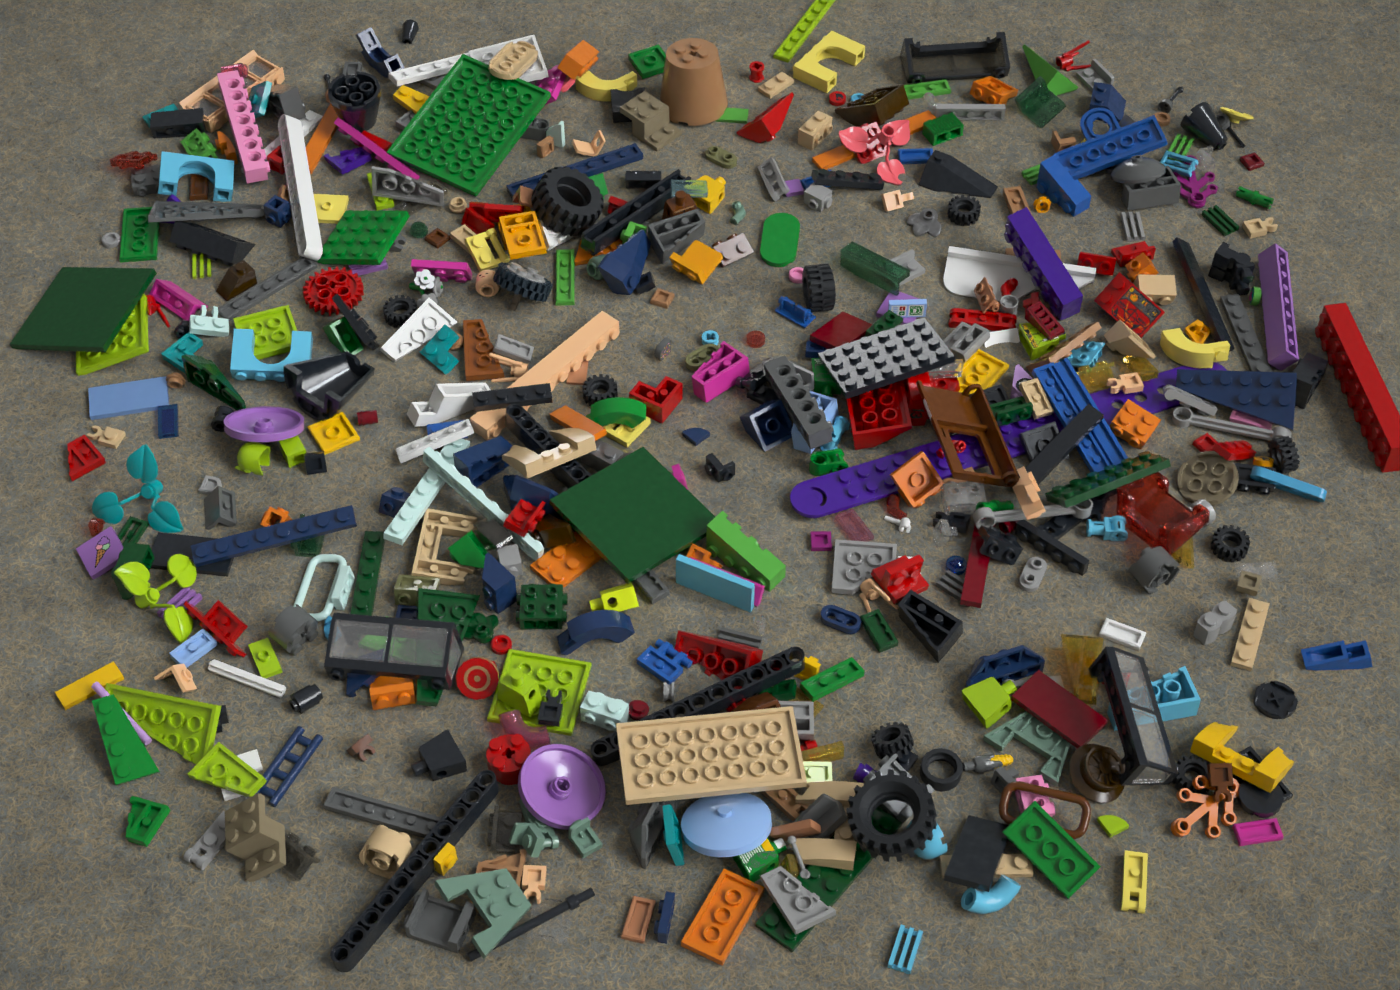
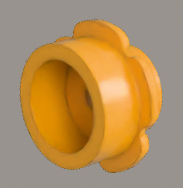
M1041 196L1033 202L1034 209L1038 213H1046L1050 209L1051 201L1045 196Z

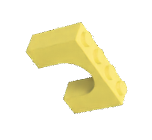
M831 31L818 44H815L801 60L794 64L793 78L828 93L836 85L837 72L820 65L818 62L826 58H836L856 66L864 59L865 46Z

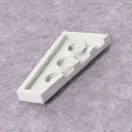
M428 298L381 347L380 351L390 360L396 362L430 341L444 324L451 328L457 324V321L433 300Z

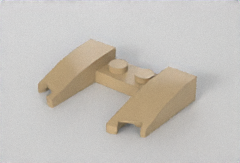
M579 428L550 430L549 434L561 443L558 447L543 451L538 455L530 449L513 445L510 451L502 455V460L528 479L595 451V437Z
M428 508L424 515L412 576L440 578V584L442 585L464 584L465 576L468 573L473 574L475 567L436 559L442 535L463 537L472 530L477 538H481L482 530H475L473 523L477 522V517Z
M847 781L808 782L806 786L808 789L803 795L798 794L796 796L795 803L811 805L821 794H826L841 802L846 812V809L850 807L848 802L849 796L854 797L856 785L863 787L864 783ZM848 819L835 830L834 839L796 838V846L803 864L853 871L857 841L853 838Z

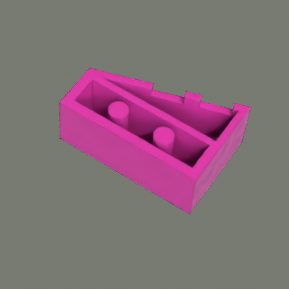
M723 341L718 351L711 354V359L707 363L704 362L692 375L694 395L707 403L734 386L739 376L744 377L750 372L748 357Z

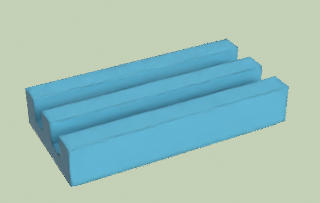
M1167 150L1160 161L1165 166H1169L1172 172H1177L1187 177L1192 176V171L1196 169L1195 165L1199 163L1197 159ZM1167 157L1190 163L1191 165H1187L1176 160L1167 159Z
M900 925L888 962V968L907 974L911 973L923 931L919 930L917 932L914 931V928L910 927L907 929L905 925ZM903 933H906L905 944L898 965H896L894 961ZM915 936L916 940L907 968H905L903 963L911 938Z

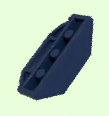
M504 475V491L511 510L515 508L521 499L535 507H538L544 501L546 502L543 508L546 511L544 516L551 514L564 520L549 504L550 499L559 495L557 492L518 475Z
M1024 645L1008 650L1003 649L989 656H982L975 661L965 688L990 677H994L1002 685V682L1007 679L1016 681L1034 675L1038 670L1043 672L1045 659Z

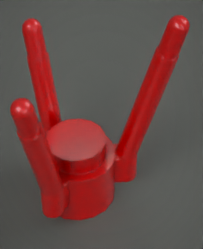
M1088 40L1056 57V65L1061 66L1060 69H1065L1066 71L1089 68L1091 65L1071 66V64H1073L1072 57L1079 54L1078 50L1089 44L1090 41Z
M146 295L148 315L151 316L155 311H158L163 322L169 328L170 324L162 312L160 304L156 303L154 296Z

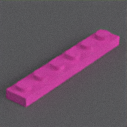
M337 117L334 124L339 126L338 131L346 136L347 134L351 135L350 139L356 144L362 143L364 150L370 154L372 152L376 154V159L382 163L385 161L389 163L387 167L391 170H398L402 174L416 180L420 178L419 175L387 154L385 150L354 127Z

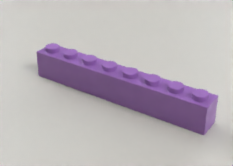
M1275 243L1258 254V266L1260 270L1259 278L1261 281L1263 319L1268 354L1267 361L1272 367L1282 371L1299 361L1288 252Z

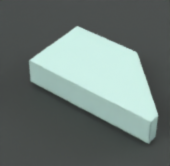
M564 121L549 127L546 131V137L549 135L553 137L554 146L560 148L565 146Z

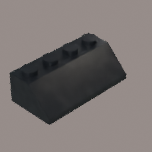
M175 221L169 241L175 243L177 248L184 250L187 248L192 249L191 253L197 255L204 253L207 255L206 258L215 261L221 259L223 264L229 266L241 262L256 245L208 227L184 221Z

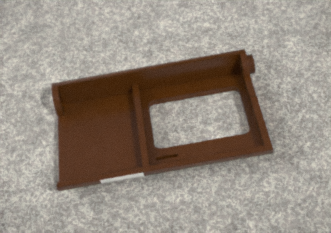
M918 380L916 383L952 477L957 480L1008 488L1015 486L1020 477L980 384H972L961 393L923 386L922 382ZM977 389L974 394H969L970 391ZM949 432L975 436L980 443L992 475L965 471Z

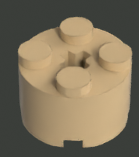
M378 825L362 848L359 859L363 865L366 862L370 867L369 871L371 873L391 879L413 852L410 844L411 838L404 832L398 833L384 825Z

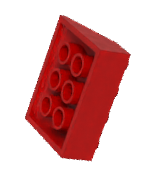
M903 380L846 399L855 450L875 447L912 429Z

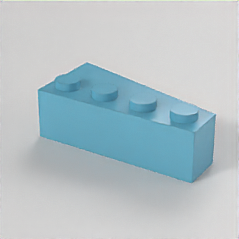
M1185 666L1179 668L1173 674L1167 673L1161 679L1154 682L1151 681L1163 721L1197 715L1201 699ZM1145 683L1144 686L1138 689L1132 688L1127 690L1130 703L1153 710ZM1109 702L1107 715L1115 731L1117 726ZM1132 707L1137 726L1157 723L1154 714Z

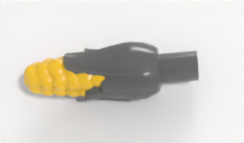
M1007 754L978 755L972 761L962 763L963 771L974 770V772L983 773L995 770L1001 766L1004 767L1012 764L1013 757Z

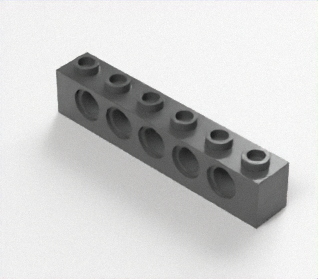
M784 355L763 363L766 379L778 398L782 400L786 411L809 448L813 449L832 442L833 426L830 421H826L823 409L818 408L815 397L810 396L808 386L803 385L801 375L799 373L796 374L792 361L789 362Z

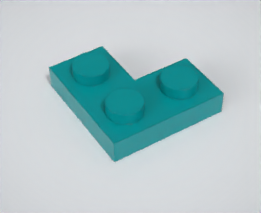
M444 324L420 353L446 375L459 362L448 350L460 337Z
M188 332L162 352V358L185 373L182 356L194 355L193 353L203 346V341Z

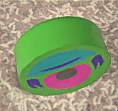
M1253 286L1249 293V305L1257 306L1261 299L1260 287Z

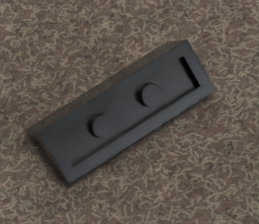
M203 108L151 113L150 130L153 138L186 137L196 128L201 133H206L203 121L204 110Z

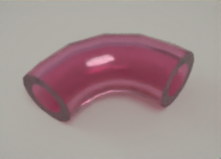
M513 710L498 715L505 734L522 735L529 744L530 749L551 745L547 726H528L523 721L520 710Z

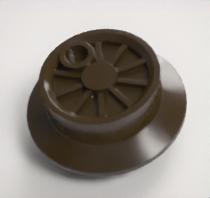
M1086 744L1079 747L1072 754L1069 761V775L1074 787L1082 796L1096 803H1109L1116 800L1125 787L1121 786L1119 775L1125 772V764H1121L1120 761L1122 757L1114 749L1098 744Z

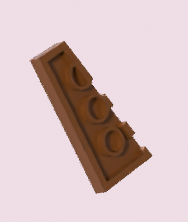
M463 320L466 381L504 378V372L499 360L489 356V353L495 354V352H493L494 347L490 342L483 320Z

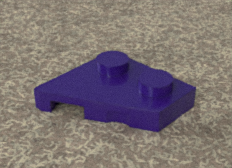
M362 147L340 151L338 156L330 157L329 154L324 155V159L342 175L372 160L371 154Z

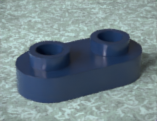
M827 605L821 610V622L828 627L846 634H855L861 628V618L856 613L835 605Z

